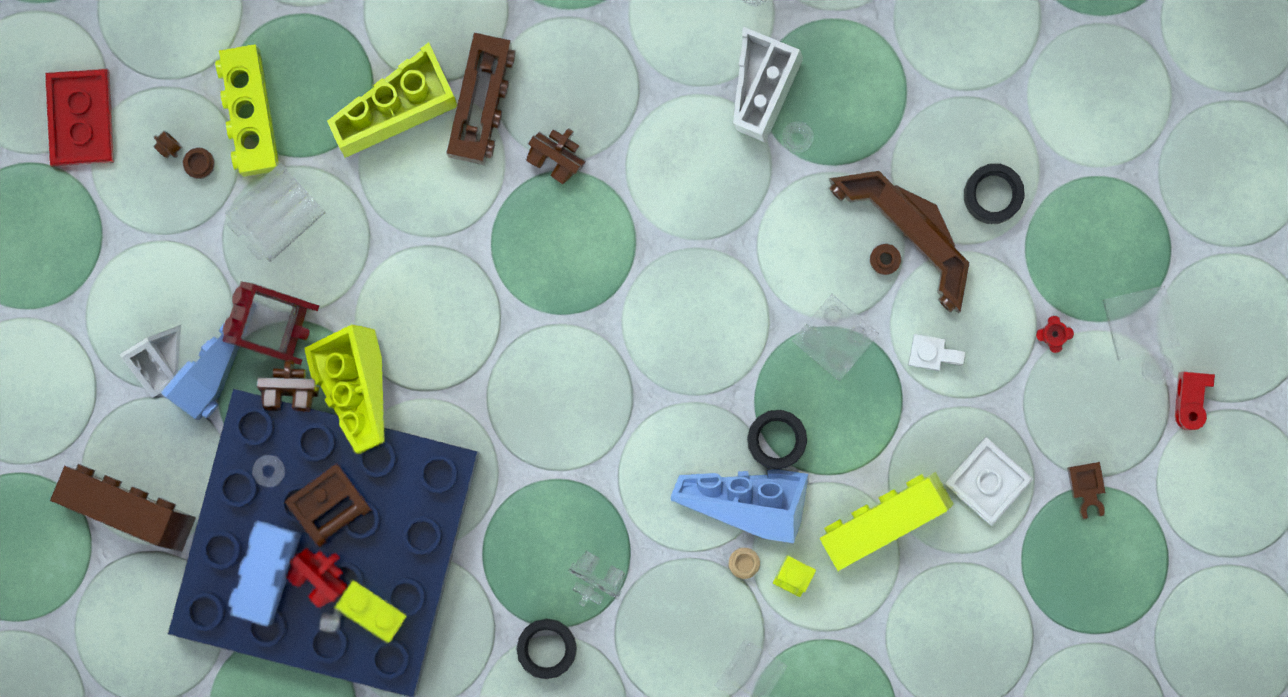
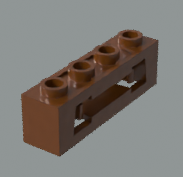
M474 32L446 154L448 158L484 166L486 158L492 159L495 148V140H491L493 128H499L502 117V110H498L500 98H506L509 80H505L507 68H513L516 50L511 49V40ZM480 55H483L480 65L481 72L490 73L491 77L480 121L483 129L480 142L476 141L479 133L478 127L470 126L469 121L480 77L477 71ZM494 60L498 61L496 72L492 74ZM464 124H468L466 126L465 138L461 140Z

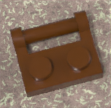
M337 463L285 501L319 548L327 543V538L361 513L365 515L371 511L368 503ZM349 496L353 504L318 529L313 521Z

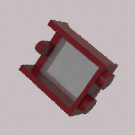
M241 281L240 286L236 288L233 294L232 303L234 305L230 317L224 323V337L222 341L283 361L293 360L294 364L301 365L303 359L293 357V353L298 339L305 341L309 337L310 330L302 327L307 309L318 311L320 305L254 283Z

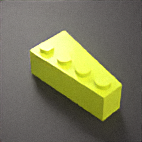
M429 42L421 47V51L412 58H407L398 65V69L389 76L376 82L373 88L362 97L358 96L327 121L345 158L457 107L455 97Z

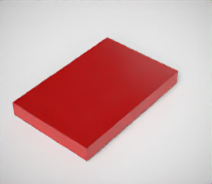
M96 69L45 73L50 165L67 166L113 163L109 70Z

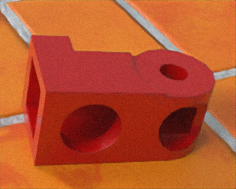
M1178 372L1175 421L1180 428L1184 430H1198L1206 423L1207 414L1203 408L1205 387H1214L1215 374Z

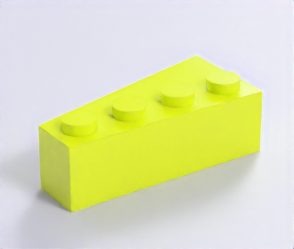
M934 472L925 478L923 474H920L906 482L908 486L906 489L898 493L893 489L880 496L878 499L881 503L869 508L868 504L851 512L853 516L851 520L842 523L841 519L824 527L826 534L819 539L837 571L947 512L954 503L937 473Z

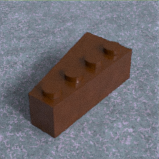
M77 464L75 469L64 465L50 501L155 546L180 552L183 551L196 520L195 516L175 509L176 504L158 497V500L155 501L148 498L149 493L133 486H131L130 490L121 487L122 481L104 475L103 479L94 476L96 470L87 466Z

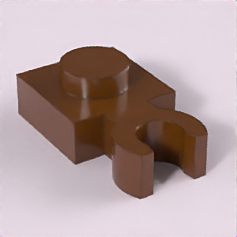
M1100 462L1067 467L1072 497H1082V503L1079 507L1080 517L1082 519L1088 518L1087 508L1090 505H1094L1097 508L1098 516H1104V505L1097 499V494L1105 493Z

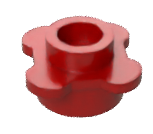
M1051 316L1048 318L1046 326L1036 332V338L1040 342L1044 341L1049 346L1051 352L1059 353L1062 351V345L1067 340L1073 338L1074 331L1071 327H1067L1064 323L1060 322L1058 316ZM1054 331L1058 333L1057 337L1052 336Z

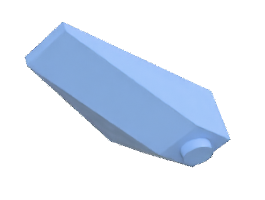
M252 302L241 339L245 335L255 310L256 304ZM224 324L219 329L222 335L218 339L213 337L201 347L198 361H193L192 363L188 361L161 392L163 396L197 420H201L203 416L207 419L218 407L219 404L216 403V400L222 393L239 350V346L222 341L224 337Z
M773 469L767 470V475L749 476L748 471H740L738 476L721 477L717 473L679 475L671 494V501L761 538L794 543L802 520L808 474Z

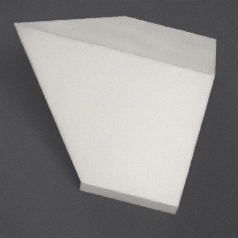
M181 325L147 337L120 354L122 360L152 398L160 394L178 373Z

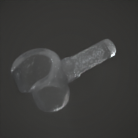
M336 609L334 615L323 613L320 629L330 633L336 632L340 626L342 613Z

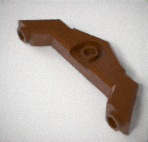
M880 171L829 178L828 181L831 183L829 190L838 200L843 201L846 199L850 203L869 200L911 241L920 253L940 272L937 292L941 296L938 299L940 304L950 313L953 310L960 313L970 262L955 248L956 245L937 205L897 185L894 186Z

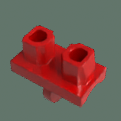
M306 548L290 562L293 566L286 578L297 587L303 585L308 579L316 587L309 595L310 601L318 608H321L329 601L333 602L348 588L338 578L343 572L335 565L340 558L337 553L327 558L321 551L314 555Z

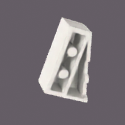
M743 27L733 124L738 132L766 143L802 63L803 56L797 48Z

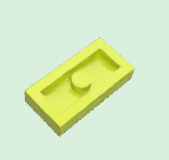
M354 580L335 606L336 610L387 644L406 617L405 614Z

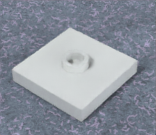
M985 437L944 485L992 526L1029 485L1033 478Z

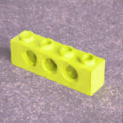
M256 44L219 50L220 60H215L218 78H223L225 90L220 91L223 108L229 109L230 120L226 121L228 138L234 139L235 151H231L234 170L239 169V173L243 177L280 171L260 49ZM240 74H247L249 76L248 84L243 88L234 87L235 78ZM245 104H251L254 106L253 115L247 119L240 118V108ZM251 134L258 135L259 144L253 149H246L244 146L246 137Z

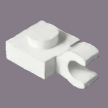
M914 334L908 365L936 371L940 370L941 362L962 366L966 352L944 349L945 339Z

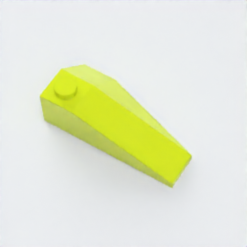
M351 324L305 347L304 350L311 378L315 380L316 385H319L326 395L324 400L328 407L333 408L340 419L339 425L354 451L360 454L384 443L382 356L375 329Z

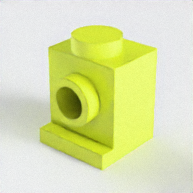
M786 555L772 583L801 597L802 593L806 592L816 569Z

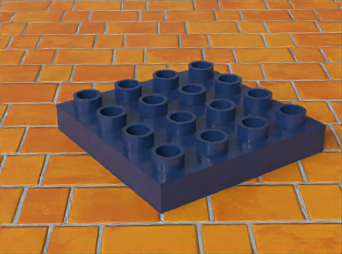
M233 389L168 635L400 695L415 697L480 452L384 427V443L359 454L354 451L339 425L340 419L337 415L311 409L310 412L294 411L292 404L282 401L281 410L267 411L262 406L260 395ZM337 463L368 503L371 511L365 515L361 513L327 538V543L319 548L285 501ZM347 496L314 520L313 523L318 529L351 506L353 504L352 500ZM256 522H267L302 533L294 557L306 548L314 555L321 551L327 558L337 553L340 558L335 565L343 572L338 577L348 587L354 580L406 615L390 642L387 644L335 609L343 594L333 602L329 601L321 608H318L310 601L309 595L316 587L308 579L300 587L294 586L288 579L286 580L273 624L270 626L231 615L233 607L229 606L230 597L234 588L239 587L241 579L239 570L244 557H247L250 547L249 539Z

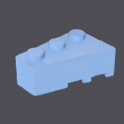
M256 522L249 539L250 547L247 557H244L239 570V575L241 576L239 587L234 588L230 597L229 606L233 607L231 615L266 626L273 624L287 580L286 576L292 565L290 562L294 558L302 533L267 522Z

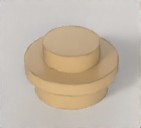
M739 548L729 558L730 571L738 578H751L759 570V556L750 548Z

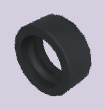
M1001 163L987 164L978 168L968 178L964 188V203L968 212L974 218L986 224H1000L1009 220L1020 210L1025 198L1024 184L1021 177L1011 167ZM988 176L1004 178L1012 189L1010 204L999 212H990L983 209L976 199L978 183Z
M781 409L767 411L758 416L750 426L747 436L748 449L753 458L764 467L771 469L787 468L796 463L805 452L807 445L806 429L801 420L791 412ZM773 421H781L788 424L795 433L796 442L794 449L782 458L768 456L759 445L760 431L766 424Z
M547 618L536 620L523 630L518 638L516 650L518 661L526 672L537 678L551 679L559 677L569 669L575 660L577 647L575 637L566 625L560 621ZM539 631H554L564 641V657L553 667L538 666L529 656V641Z

